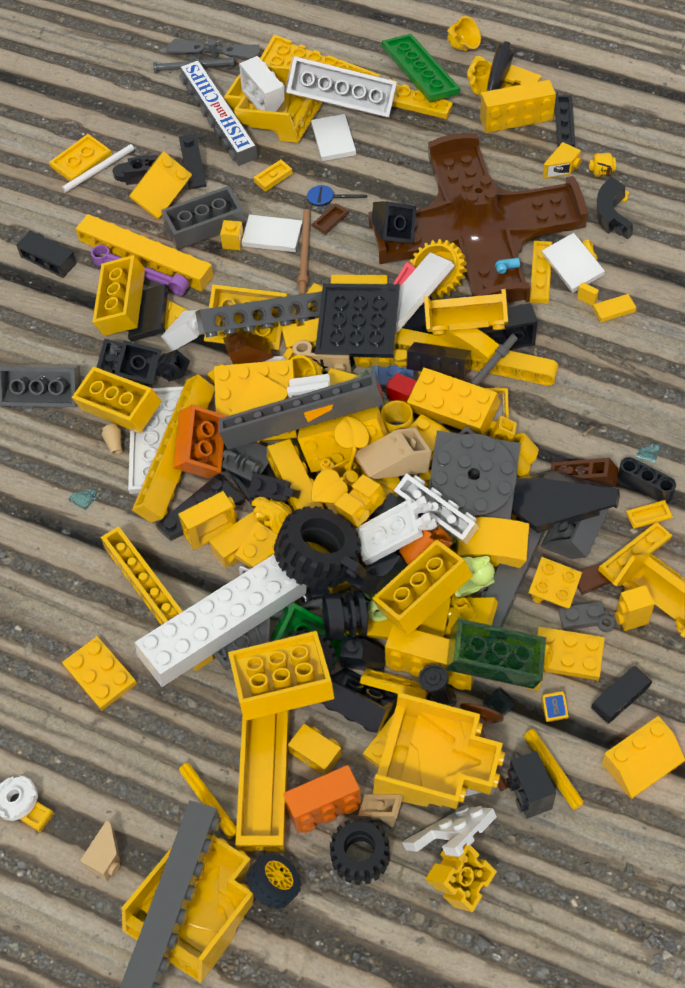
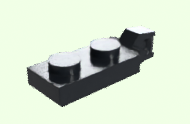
M253 473L248 493L285 502L288 496L299 499L301 491L290 488L291 483L289 481Z

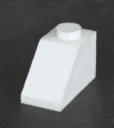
M198 310L183 311L161 336L172 351L199 336L195 314Z

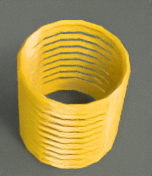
M399 400L391 401L382 407L380 414L388 434L396 429H408L413 424V411L406 402ZM393 422H404V423L401 424V425H392V424H391V423H393Z

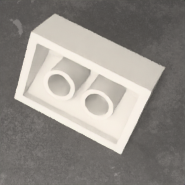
M258 56L239 63L242 92L257 110L276 112L284 101L285 86L283 82L276 78L275 73L271 72L267 64Z

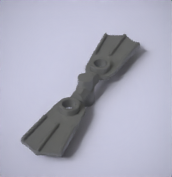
M174 39L168 44V53L200 54L204 51L205 53H211L212 57L224 54L229 57L235 56L237 58L251 59L260 54V45L230 44L221 48L217 45L216 40H209L208 46L205 47L202 42Z

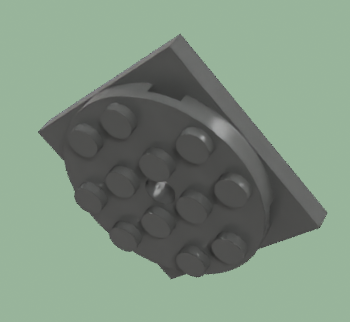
M437 430L428 489L430 490L433 487L442 494L441 498L446 502L448 500L453 501L459 506L458 511L463 514L468 512L473 517L511 520L521 443L497 440L482 434H457ZM475 470L479 473L480 477L477 480H472L468 477V472Z

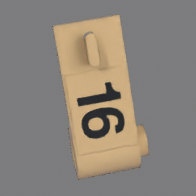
M305 340L298 341L293 345L294 356L304 355L308 358L311 357L312 360L323 367V372H328L330 368L348 373L352 372L349 355L313 353L311 343Z

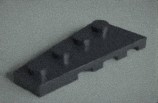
M217 474L157 523L156 527L165 537L172 541L184 535L179 513L224 491L227 498L231 497L235 505L239 504L240 506L246 501L239 492Z

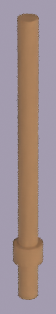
M309 209L303 211L300 275L297 278V285L299 286L298 295L306 294V287L309 282V277L307 276L311 213Z

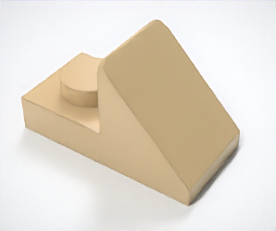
M365 794L358 816L363 820L365 818L382 820L390 827H394L403 796L400 794Z

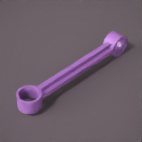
M97 245L91 250L93 262L98 266H101L102 263L122 258L111 254L109 248L105 245ZM99 254H106L103 257H97ZM143 266L145 268L144 278L159 284H166L176 295L182 296L190 286L188 280L179 274H175L172 277Z

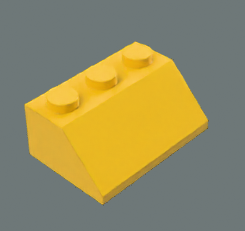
M657 716L605 752L601 764L632 800L684 763L685 757L674 733Z

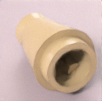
M116 424L106 425L102 428L103 432L101 435L111 455H119L122 453L121 429Z

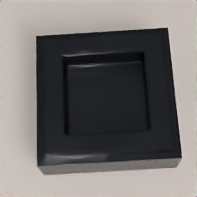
M500 689L483 701L482 704L484 707L495 710L503 716L515 706Z

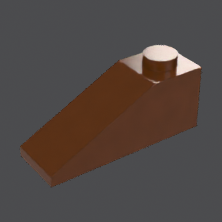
M610 458L551 463V470L609 487L617 486L619 468Z

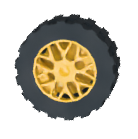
M272 852L261 855L249 867V871L246 874L249 890L256 899L269 908H285L301 890L299 873H297L296 868L290 861L283 858L280 854L277 855Z

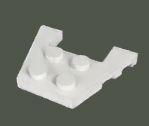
M464 805L456 809L451 815L407 838L402 844L406 851L418 852L434 839H451L442 848L446 855L459 857L464 852L462 847L466 843L468 846L475 841L473 835L477 831L482 833L497 816L493 808H482V806L468 807V805Z

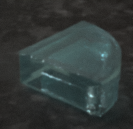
M652 444L649 447H640L636 457L656 463L660 446Z
M90 489L79 493L75 492L69 497V501L87 510L98 494L97 491Z

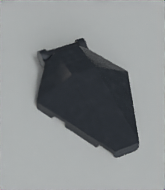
M547 470L516 478L511 514L519 517L524 523H529L530 528L540 533L554 529L553 524L563 521L571 524L599 516V511L614 507L617 509L620 493L619 489L555 470Z

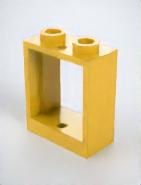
M224 491L178 514L183 534L193 551L209 543V540L236 523V519H238L237 513L234 510L236 505L231 497L227 498Z

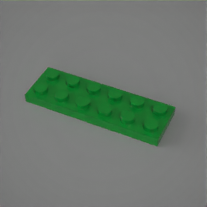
M412 34L382 40L381 47L429 102L460 94V87Z

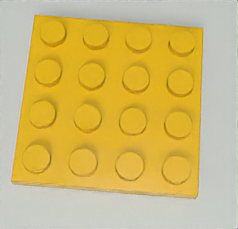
M293 359L214 366L216 413L229 416L255 372L260 373L286 389L290 387L289 380L295 379ZM297 430L269 437L261 442L298 439Z

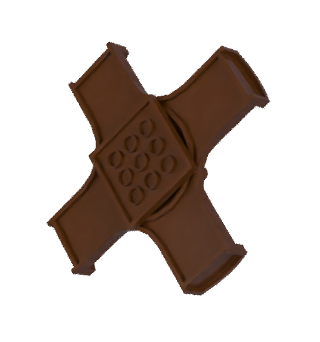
M451 134L428 142V158L438 186V194L434 202L429 206L416 210L413 244L381 240L372 223V211L368 212L369 228H373L377 241L379 264L415 258L413 254H418V248L421 247L423 249L425 243L431 245L432 240L438 243L439 239L443 242L448 240L459 247L462 251L461 253L465 255L464 260L467 262V265L464 267L467 269V272H464L467 278L472 297L502 294L501 289H506L507 303L525 300V303L529 302L531 288L529 283L525 282L521 267L506 269L505 273L500 274L497 272L495 264L498 260L518 258V253H522V246L530 239L541 235L586 227L588 212L575 177H566L565 184L512 192L496 185L489 176L479 147L478 134Z

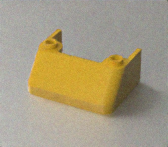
M501 289L502 294L432 301L426 296L424 297L426 329L429 332H433L434 336L445 335V331L484 327H493V330L505 329V325H509L506 289Z
M652 554L632 555L613 582V585H623L625 591L646 585L655 605L675 619L676 629L681 633L682 637H685V577Z

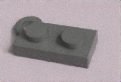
M602 601L570 606L569 609L560 607L558 610L563 631L598 626L603 632H611L615 627L614 618L604 615ZM608 621L610 626L606 627L602 622Z

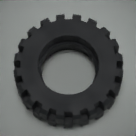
M308 506L303 507L302 510L299 508L285 518L275 540L274 556L276 561L279 562L278 566L282 571L286 572L287 577L295 579L296 583L301 586L302 584L307 585V588L314 589L319 587V590L343 584L348 575L344 572L346 568L340 561L344 556H347L357 562L361 553V540L356 529L352 528V523L349 520L343 519L344 516L341 514H335L333 510L328 508L324 510L319 506L314 508ZM305 542L319 544L327 549L329 553L318 552L309 547Z

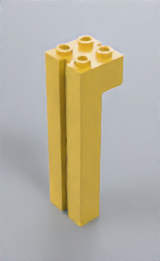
M290 710L244 721L242 715L236 848L245 853H257V851L285 853L286 805L283 793L287 792Z

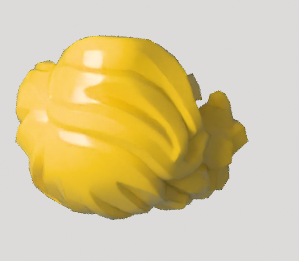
M482 56L474 57L466 73L473 93L481 96V92L487 91L492 63L487 62Z
M257 497L252 501V506H256L253 510L255 520L268 516L270 520H264V526H269L276 534L279 533L282 523L288 514L293 512L291 507L282 501L269 500L266 497Z

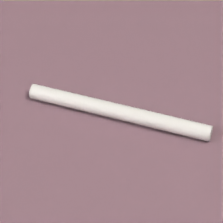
M128 145L62 186L65 193L131 153L134 151L133 145Z

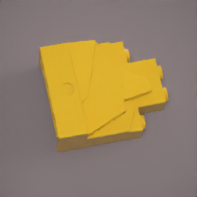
M267 65L269 70L275 73L276 78L283 82L286 88L290 67ZM240 74L224 96V99L232 111L235 112L241 124L249 125V128L269 129L278 135L280 141L294 143L300 141L311 120H313L323 102L284 92V101L276 112L257 110L242 92Z
M399 692L397 706L378 773L374 778L373 794H400L403 796L402 802L425 807L433 804L440 807L446 806L457 809L458 802H464L467 789L490 795L492 787L497 788L500 774L496 773L497 765L502 766L505 752L501 751L503 743L480 737L483 723H479L480 714Z
M214 835L211 838L213 840L211 851L209 854H205L203 863H205L203 874L200 878L197 877L194 885L196 886L195 896L192 901L188 902L186 910H188L184 925L180 924L178 929L179 940L175 949H171L168 957L172 965L199 983L204 981L235 937L236 929L252 907L254 894L249 890V887L245 884H240L249 871L251 859L244 851L234 849L226 840L217 838ZM172 847L121 908L122 931L136 941L140 935Z

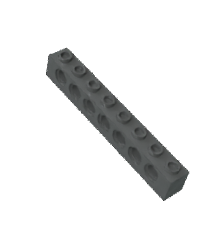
M322 291L200 309L195 312L199 335L205 334L206 338L218 336L217 332L224 331L225 335L236 333V329L243 328V332L255 330V326H262V329L274 327V323H280V326L292 324L291 321L294 320L304 323V321H308L310 318H319ZM309 303H312L314 306L313 312L308 309ZM291 305L296 308L295 315L290 312ZM272 308L277 310V318L272 316ZM254 311H257L260 315L258 321L253 318ZM235 314L240 315V317H241V323H240V324H238V323L235 322V320H234V315H235ZM216 317L222 319L223 324L221 327L216 325Z

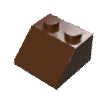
M242 330L234 334H228L223 338L233 365L265 362L273 358L266 338L243 332Z

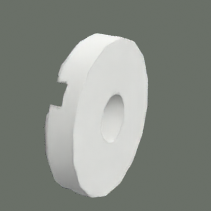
M19 775L16 778L13 776L0 783L1 818L15 821L31 812L38 799L37 787L31 779ZM18 793V799L10 802L11 797Z

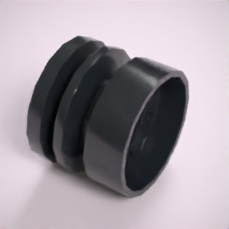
M355 590L354 597H352L350 591H346L344 602L341 601L339 593L323 594L322 613L324 629L328 640L343 639L345 628L348 629L351 638L356 636V629L360 637L367 635L368 608L361 590Z

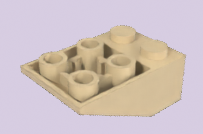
M416 428L395 430L365 448L360 449L355 453V458L366 476L377 480L380 478L403 476L406 473L410 475L428 472L432 451Z

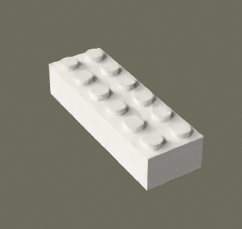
M294 56L290 64L285 93L381 117H389L397 82Z

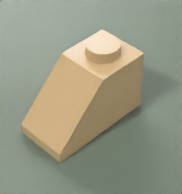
M106 820L80 862L86 870L107 882L111 876H115L118 872L121 860L114 828Z

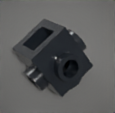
M176 349L159 357L156 371L169 382L180 379L185 375L190 360Z

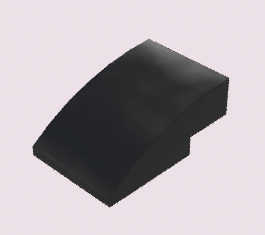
M104 338L96 368L144 386H153L158 359L161 356L162 350L126 340L121 343Z

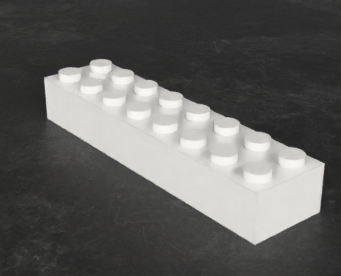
M272 555L135 642L136 654L161 687H163L305 595L306 585L302 584L301 586L296 583L295 579L287 577L286 572L280 569L278 566L279 562Z

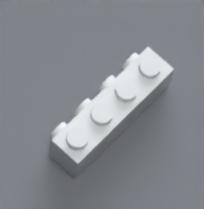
M406 473L394 491L405 501L411 499L415 502L418 498L425 496L426 501L432 504L433 510L429 512L431 519L435 518L437 524L467 545L479 528L475 523L477 519L468 512L463 514L458 511L459 506L451 500H448V502L441 498L442 494L433 487L430 490L424 486L425 482L418 476L411 477Z

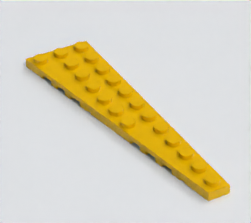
M275 34L260 57L267 65L290 67L292 57L295 56L380 77L377 73L330 55L323 56L317 50H307L304 45H294L291 40ZM396 84L391 106L447 119L453 108V103L445 99L429 102L419 90L414 91L406 84L402 86Z

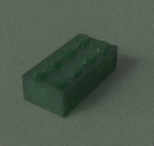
M458 618L450 631L446 670L534 689L543 680L546 637Z

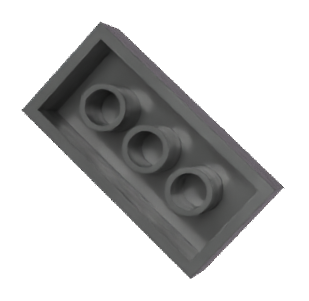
M230 186L161 210L164 225L177 250L219 235L224 220L240 221L242 226L245 225L243 209Z

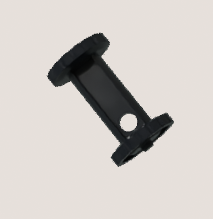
M437 664L424 667L419 673L418 682L423 690L429 692L427 700L455 707L457 702L456 694L450 687H447L449 676L446 669Z

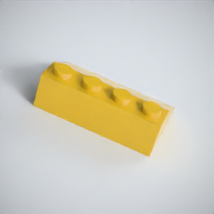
M212 284L209 308L287 297L289 295L287 293ZM272 308L271 314L277 318L278 312ZM254 311L253 318L258 321L260 315L257 311ZM235 314L234 320L238 324L241 323V317ZM220 317L215 318L216 325L221 327L223 324ZM274 323L272 328L262 329V326H255V330L247 331L248 333L266 338L270 350H280L283 338L280 323ZM224 331L217 332L218 336L206 338L205 335L204 341L225 344L223 338L227 335H225Z
M317 631L228 652L244 721L334 699L332 681Z

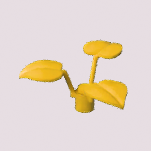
M344 417L334 430L336 443L344 449L352 448L348 468L341 478H339L338 473L334 470H324L318 474L311 492V500L314 503L334 504L345 492H351L353 490L352 485L359 479L358 474L352 471L356 448H365L367 446L369 434L366 427L355 418ZM399 477L372 479L381 485L386 496L390 492L396 497L399 496L394 491L400 483Z

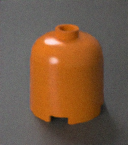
M440 526L438 529L423 530V536L400 548L399 554L409 565L435 540H439L450 548L453 544L451 542L452 537Z

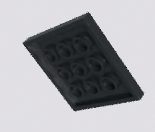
M323 283L315 354L394 358L401 293L400 284Z

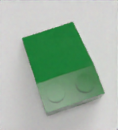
M293 602L284 608L269 642L284 639L287 635H293L292 632H300L302 629L317 631V633L327 638L323 619ZM342 639L329 640L331 646L335 649L333 653L336 656V661L340 655Z

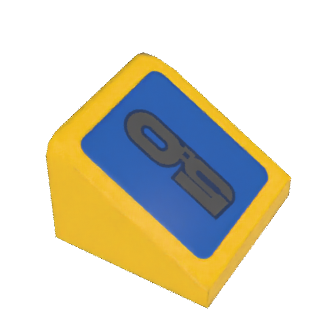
M563 691L542 695L541 705L546 722L569 718Z

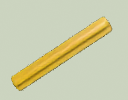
M530 729L524 734L525 740L533 752H538L546 771L573 810L580 808L584 803L582 798L534 729Z
M188 762L180 766L179 771L200 801L204 805L217 808L219 817H221L219 827L228 839L234 838L236 836V826Z

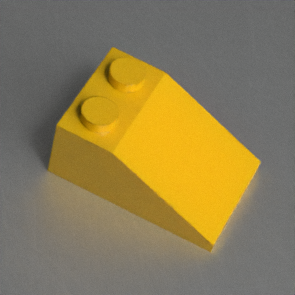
M163 151L129 197L158 220L162 215L161 210L170 205L192 174Z

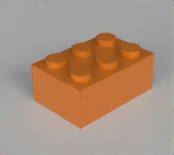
M190 405L179 411L173 468L207 479L221 473L224 441L219 434V419L227 416L195 405Z
M349 765L283 793L286 810L297 834L311 832L317 825L331 823L337 819V816L344 813L351 814L361 806L360 788Z

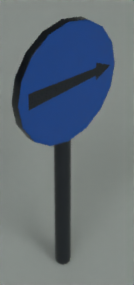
M325 185L315 186L307 193V200L315 206L326 205L333 198L368 197L366 194H333V190Z

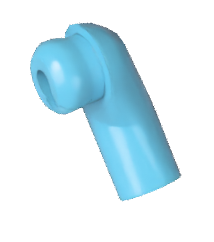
M519 258L498 260L495 264V268L500 274L505 273L506 269L520 267Z

